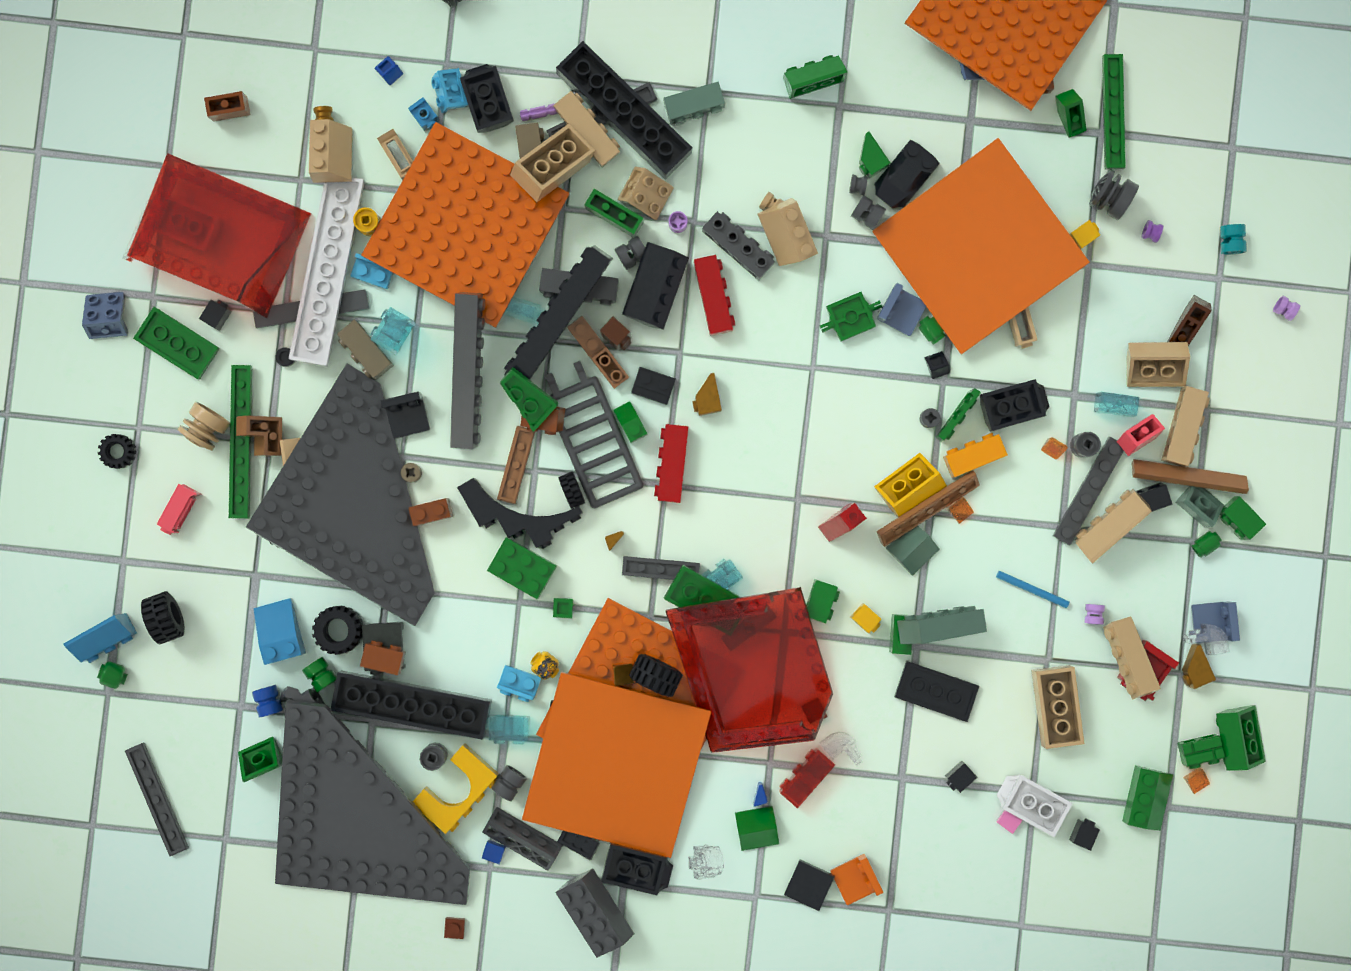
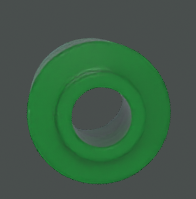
M927 316L919 322L921 326L918 329L928 342L931 341L933 345L946 336L934 316L932 318Z
M1208 531L1195 540L1191 547L1198 557L1202 558L1221 547L1220 542L1222 540L1216 532Z

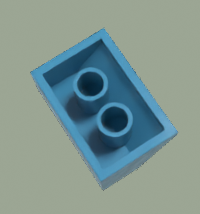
M127 613L117 614L63 643V645L81 663L86 661L92 663L99 659V654L103 652L108 654L115 650V645L119 643L126 644L133 640L132 636L137 634Z

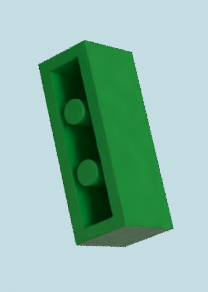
M593 189L584 204L586 210L633 238L644 223L643 217L596 189Z

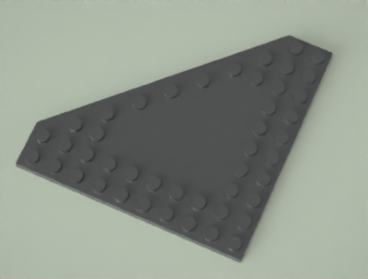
M347 363L245 528L409 624L416 626L435 592L418 526H413L409 512V507H412L406 481L401 476L402 465L386 409L382 408L381 400H384L381 384L373 378H368L363 372Z
M287 700L285 707L275 884L466 905L470 865L460 858L457 854L458 852L448 841L444 840L439 830L431 821L428 822L422 815V811L413 801H410L405 796L404 791L399 785L389 778L384 768L377 761L373 760L368 754V750L350 734V730L340 719L338 720L327 704Z

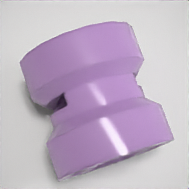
M681 211L673 212L669 217V228L674 233H682L687 228V216Z
M1283 295L1276 302L1273 312L1278 315L1282 314L1285 319L1292 321L1301 305L1297 302L1289 301V298Z
M1085 604L1087 616H1085L1084 623L1104 625V618L1102 616L1105 611V605Z

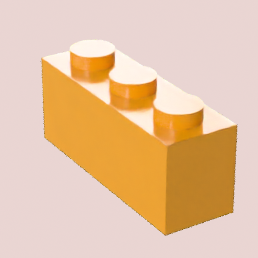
M989 433L982 436L983 440L976 443L973 440L965 443V448L958 450L956 447L946 451L947 455L943 459L951 478L1008 456L1000 435Z

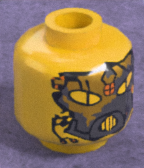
M547 651L537 652L530 662L531 671L543 680H547L550 677L554 678L559 672V660Z

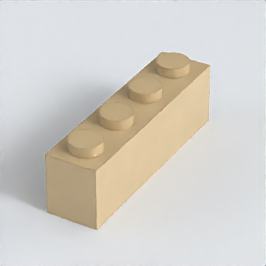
M570 91L555 103L553 108L566 124H570L596 150L593 157L601 167H604L620 154L618 149L620 145L614 138L610 139L607 136L608 130L602 123L598 125L594 120L596 116L590 108L586 110L582 105L584 101L580 95Z
M1189 386L1181 387L1161 461L1183 467L1189 466L1193 462L1194 445H1197L1199 441L1198 430L1204 423L1205 417L1203 412L1204 408L1206 409L1209 404V392Z
M1132 617L1120 619L1104 626L1105 637L1110 643L1112 655L1116 658L1119 672L1125 680L1127 692L1131 695L1132 700L1160 690V685Z

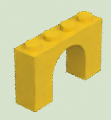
M466 743L462 745L450 760L469 778L471 789L468 798L456 804L447 803L426 786L413 800L415 805L422 811V814L445 834L449 830L453 832L460 824L458 820L461 816L467 817L473 810L470 806L475 801L479 803L485 796L483 792L487 787L491 789L497 780L496 777L499 775L495 769Z

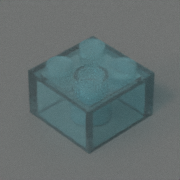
M390 307L382 313L380 318L382 321L379 326H375L370 334L372 338L370 340L397 355L416 323Z

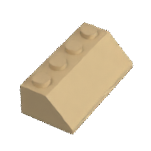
M1134 489L1131 491L1126 490L1119 497L1121 500L1116 504L1111 503L1105 509L1106 513L1100 517L1098 515L1090 522L1091 526L1087 530L1082 529L1077 533L1075 542L1092 564L1152 512L1149 504Z

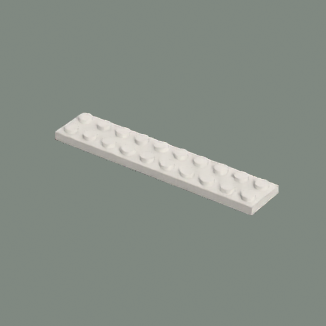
M352 177V182H324L289 360L328 367L356 228L353 223V216L360 208L365 183L364 179Z

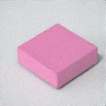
M1004 810L996 822L1013 834L1023 820Z

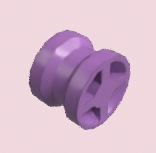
M1148 220L1143 228L1141 238H1149L1152 242L1157 243L1163 232L1164 225L1153 224V221Z

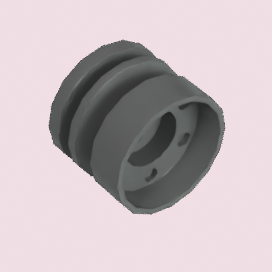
M1110 169L1095 186L1089 205L1094 207L1100 200L1097 209L1102 210L1107 204L1109 205L1107 215L1119 220L1133 201L1139 185L1129 179L1120 185L1121 175H1116L1112 180L1115 171Z

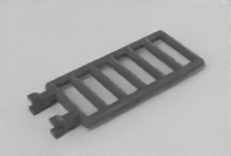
M581 361L573 363L581 382L559 390L552 373L545 375V378L552 391L550 396L555 400L593 385L597 396L565 409V417L598 403H601L604 414L569 429L563 426V431L559 432L591 508L595 509L642 489L644 484L598 377L587 378ZM608 420L612 431L573 447L569 436ZM616 438L619 449L581 465L577 456L578 453ZM623 455L627 464L626 467L588 482L585 471ZM631 473L634 484L596 500L592 489Z

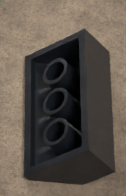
M647 242L622 315L646 326L664 330L689 257L677 251Z

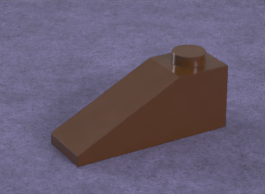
M1193 295L1167 342H1187L1189 346L1211 313V303Z

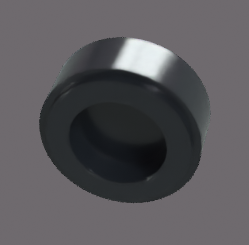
M283 347L276 352L275 359L279 365L289 367L294 364L295 361L289 360L290 348Z

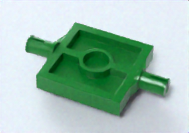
M861 291L827 305L826 309L830 321L819 326L822 333L833 328L840 342L875 328L873 311L883 307L880 300L869 305Z

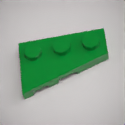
M514 367L500 381L501 386L512 402L516 404L520 414L526 419L533 432L558 406V402Z
M974 388L967 392L937 434L936 438L942 442L952 437L955 432L953 430L955 426L962 423L966 417L965 413L967 410L971 409L977 402V397L981 393L979 390Z

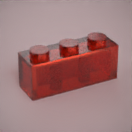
M818 748L815 750L811 749L805 755L806 760L803 764H797L792 770L794 774L789 779L785 778L779 785L781 788L779 790L780 794L797 809L835 766V763Z

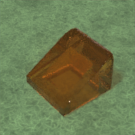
M1051 437L1047 438L1041 451L1054 459H1058L1068 447Z
M964 497L947 509L958 524L974 513Z
M1200 767L1183 777L1193 794L1210 784L1204 770Z

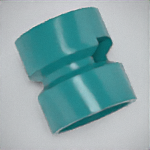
M1229 224L1220 227V237L1223 239V242H1221V254L1233 255L1247 252V242L1243 239L1246 236L1245 224Z

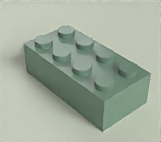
M975 606L953 607L950 610H937V612L933 613L924 612L921 615L904 616L905 620L897 621L901 644H924L987 632L984 609H976Z

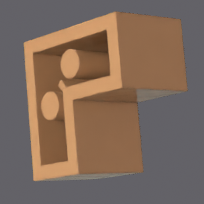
M236 417V436L254 437V456H282L280 440H282V417Z

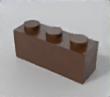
M614 316L600 329L602 337L618 352L621 349L625 351L632 343L631 332Z

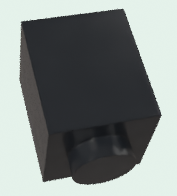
M211 299L199 319L220 331L232 311L227 309L228 304L218 299L216 302Z
M963 761L959 762L945 775L948 779L946 784L953 791L957 789L960 793L978 778Z
M1087 818L1084 821L1078 819L1069 840L1091 851L1100 829L1095 826V822Z

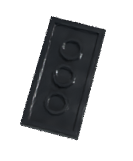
M906 661L894 697L968 722L980 686Z

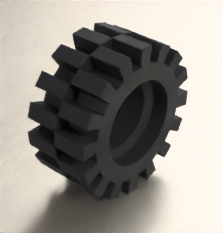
M111 434V436L107 435L105 440L102 439L100 441L102 444L98 445L100 452L97 453L101 456L99 459L104 462L105 466L115 469L126 468L127 465L130 466L132 464V460H135L133 456L137 452L134 451L136 446L132 444L133 441L127 436ZM115 444H120L124 449V453L119 459L113 458L110 453L111 447Z
M573 471L558 477L570 508L573 509L585 504L583 494Z

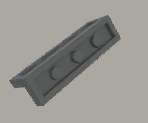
M496 807L482 831L485 835L549 871L563 847L562 844L499 807ZM489 827H493L498 832H494L493 830L489 829ZM507 837H510L515 842H511L510 840H508ZM524 847L529 848L531 852L525 850ZM541 857H544L547 860H549V863L542 860Z

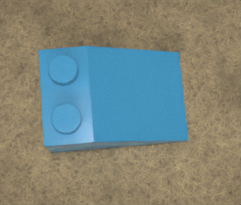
M291 598L253 608L258 644L264 665L306 654Z

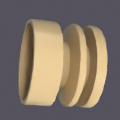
M195 401L189 410V414L195 418L194 421L184 418L183 422L189 428L180 425L178 431L193 444L213 451L215 445L209 439L218 443L219 439L213 433L216 431L224 434L231 423L215 411Z

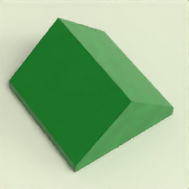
M270 737L238 752L241 776L244 783L282 766V754L274 737Z
M773 806L735 812L741 851L779 844Z

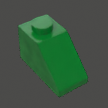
M1074 89L1056 95L1057 112L1067 136L1070 138L1087 131L1083 99Z
M870 131L864 136L859 160L861 173L864 176L867 175L869 179L887 168L890 164V161Z
M630 401L613 410L630 443L648 435Z

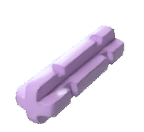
M554 103L548 104L547 107L544 105L530 108V110H521V120L527 121L530 120L529 118H542L548 114L550 116L556 115L557 111L553 108Z

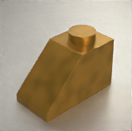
M710 373L696 394V401H692L694 412H698L699 416L722 411L714 373Z
M1192 644L1182 668L1184 674L1182 679L1186 686L1196 689L1215 681L1216 678L1201 644Z

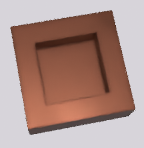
M446 917L444 938L464 939L465 918Z

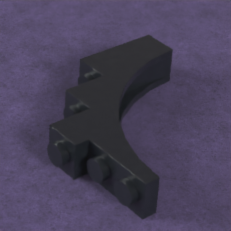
M472 478L457 487L479 527L485 526L487 529L496 524L495 520L497 519L507 537L513 536L514 539L523 535L524 532L522 530L525 529L536 548L541 547L544 549L552 544L551 540L554 539L551 531L559 532L565 528L563 524L569 521L571 523L578 521L583 513L580 506L567 512L551 516L521 514L495 501L484 491L476 478Z

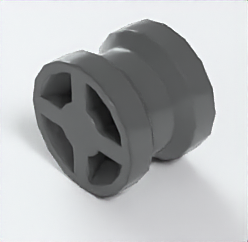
M852 174L849 193L854 194L856 192L860 195H865L868 177L863 176L861 178Z
M933 408L924 410L919 417L921 425L926 428L938 425L940 422L939 412Z

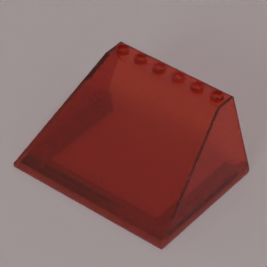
M167 153L122 259L131 263L133 259L141 261L233 299L253 310L258 315L267 318L311 213Z
M801 587L672 608L665 611L696 707L711 711L705 733L711 753L808 742L816 739L832 699L833 691Z

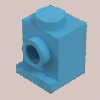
M424 97L408 108L424 131L432 129L434 123L439 120ZM426 111L427 115L421 117V114Z

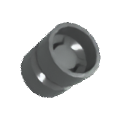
M863 195L851 217L859 222L863 220L865 226L874 230L886 208L878 203L874 205L873 200Z
M635 236L628 241L627 245L622 244L614 250L624 268L629 270L636 265L637 261H641L645 246L640 238ZM631 250L634 257L630 258L627 251Z
M1093 432L1079 433L1070 442L1072 453L1080 458L1097 454L1101 447L1099 437Z
M436 742L431 743L420 753V764L426 770H438L445 764L448 752L444 745Z
M506 765L501 773L502 778H497L491 788L499 796L512 802L518 793L517 788H521L527 778L517 769Z

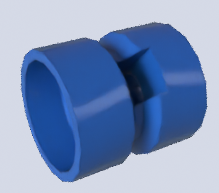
M276 685L252 691L254 701L259 704L256 707L259 718L283 711L281 700L276 699L278 696Z

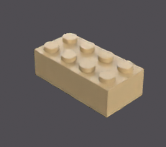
M567 124L515 162L510 175L538 202L589 164L596 150L570 124Z
M1066 665L1031 670L1041 746L1045 749L1085 744L1075 667Z

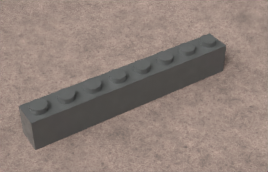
M459 292L455 294L450 448L473 450L478 447L481 440L478 426L481 424L479 407L482 404L480 388L482 387L483 378L480 376V368L483 367L481 349L484 347L482 330L485 326V320L482 318V310L485 309V299H483V294Z

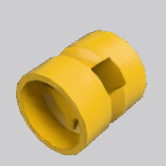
M367 207L360 208L353 216L354 226L363 235L369 237L372 236L381 220L374 210Z

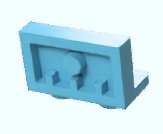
M459 68L439 70L432 77L431 83L436 91V103L441 113H446L449 109L468 106L460 81L461 74Z
M356 253V261L350 277L388 289L393 273Z
M505 665L497 688L504 695L511 696L512 693L518 695L519 700L529 702V700H534L541 678L529 672Z

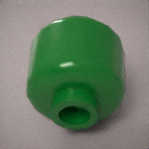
M108 661L106 664L101 665L97 678L101 685L116 689L120 684L124 685L128 674L124 673L125 667L123 665Z

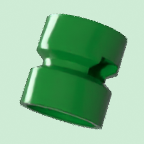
M324 657L317 659L302 670L307 679H312L311 685L317 693L332 684L337 678L333 670H328L329 664Z

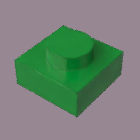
M554 598L553 617L572 618L573 599Z

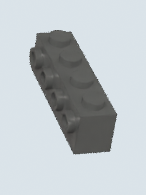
M717 211L703 226L702 232L760 281L774 265V256L769 251L760 249L758 247L760 244L751 237L749 239L745 236V231L739 225L734 226L729 222L731 219L724 212L720 214Z

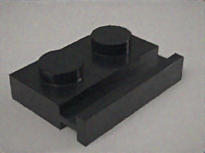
M639 367L631 394L667 405L676 378Z

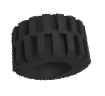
M164 591L142 600L141 614L149 635L157 644L160 645L184 635L185 626L181 610L169 592Z
M342 605L329 607L318 614L319 616L315 618V625L312 626V630H314L312 637L316 639L315 644L319 645L322 651H327L328 654L340 655L355 649L359 645L360 639L363 638L361 624L363 621L362 618L358 617L359 614L352 611V608ZM334 619H341L347 624L348 635L343 641H335L329 635L328 627Z
M639 654L629 676L633 681L647 689L667 697H673L683 674L665 662L646 654Z

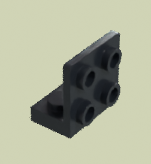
M419 391L381 400L382 408L386 409L394 439L430 430L422 393Z

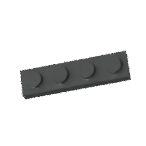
M623 556L622 575L674 580L682 565L699 573L700 563Z

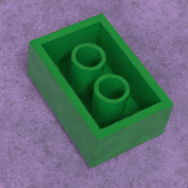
M506 537L487 571L533 598L539 599L558 565Z

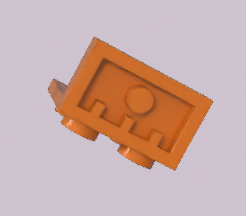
M865 854L830 870L831 874L835 875L834 880L846 905H850L874 892L876 896L884 893Z

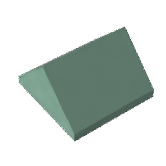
M1189 486L1175 502L1203 527H1213L1224 507V504L1208 490Z
M916 526L886 547L890 554L912 576L940 550L932 538L919 526Z

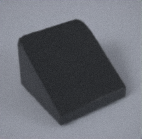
M943 351L924 357L932 379L950 373V367Z

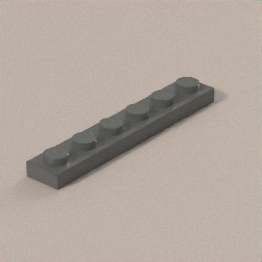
M1108 437L1052 535L1069 546L1072 544L1124 452L1116 439Z

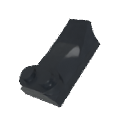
M485 64L466 70L465 75L460 77V81L477 132H490L512 123L514 119L497 67Z
M910 139L874 183L875 195L892 209L897 207L904 208L940 163L924 147Z
M1036 379L980 394V406L990 432L1046 416L1047 409L1050 407L1044 385L1037 383Z
M610 843L601 881L657 896L660 891L668 888L673 865L668 861L667 857Z

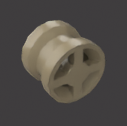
M407 463L401 469V476L407 482H417L422 476V470L417 464Z

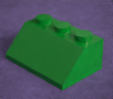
M833 55L822 58L823 61L816 63L815 61L807 62L804 64V67L797 68L795 66L788 68L783 75V80L789 98L792 99L844 82L847 69L839 55L835 57Z
M1256 705L1227 709L1216 713V724L1219 727L1225 755L1223 762L1226 765L1227 771L1249 770L1266 762Z
M1135 765L1122 821L1130 826L1161 831L1173 774Z

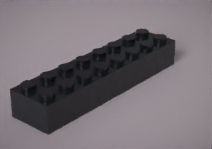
M584 41L556 67V74L575 93H578L665 180L692 154L693 147Z
M596 245L591 246V248L589 246L585 248L580 256L583 258L580 264L578 262L575 263L569 272L572 275L570 279H564L558 288L561 291L559 295L555 294L547 304L550 307L548 311L544 310L536 320L539 323L537 327L533 326L526 335V338H528L526 343L523 341L516 349V358L512 357L504 367L506 370L504 376L514 367L529 380L532 378L609 266L613 257Z
M341 670L337 673L330 709L336 712L483 740L486 735L492 699Z

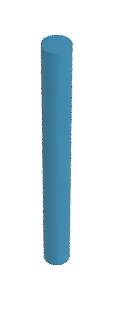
M998 571L996 575L998 579L1064 608L1069 606L1070 601L1004 572Z

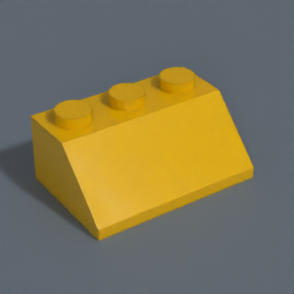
M919 453L874 487L891 511L897 517H900L947 487L941 474Z

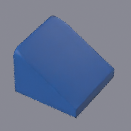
M389 56L374 68L388 85H392L403 75L402 70Z
M758 782L753 800L754 807L768 802L763 783Z
M488 840L482 859L500 865L506 846Z

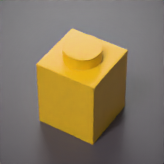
M1088 220L1071 232L1070 236L1078 247L1082 249L1100 236V230L1094 222Z
M864 603L850 616L867 633L871 631L874 633L881 625L879 622L882 619Z

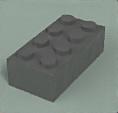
M593 868L567 881L555 892L596 958L623 946L634 935L633 930Z

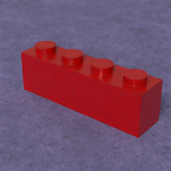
M716 255L694 259V267L710 336L732 332L733 326L736 325L734 316L729 314L728 308L731 307L729 296L726 297L724 289H727L725 277L721 278L720 271L723 270L721 259H717Z
M666 424L665 428H661L660 439L664 440L663 447H659L658 458L662 459L661 466H657L656 477L660 478L659 485H655L654 496L658 497L657 501L681 503L689 426Z

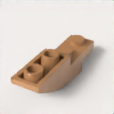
M582 315L567 326L568 330L614 389L629 378Z

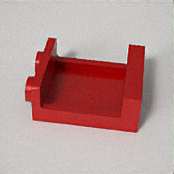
M1142 640L1157 681L1161 685L1170 670L1176 669L1179 662L1150 642ZM1119 673L1117 678L1121 680L1120 685L1126 688L1125 680ZM1155 692L1139 698L1144 701L1147 699L1153 701L1155 699L1153 697Z

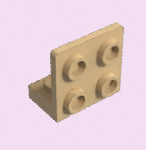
M635 166L617 200L623 204L632 205L653 220H657L674 187L648 169Z

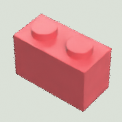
M1152 414L1125 431L1117 440V443L1130 456L1155 440L1165 428L1155 415Z

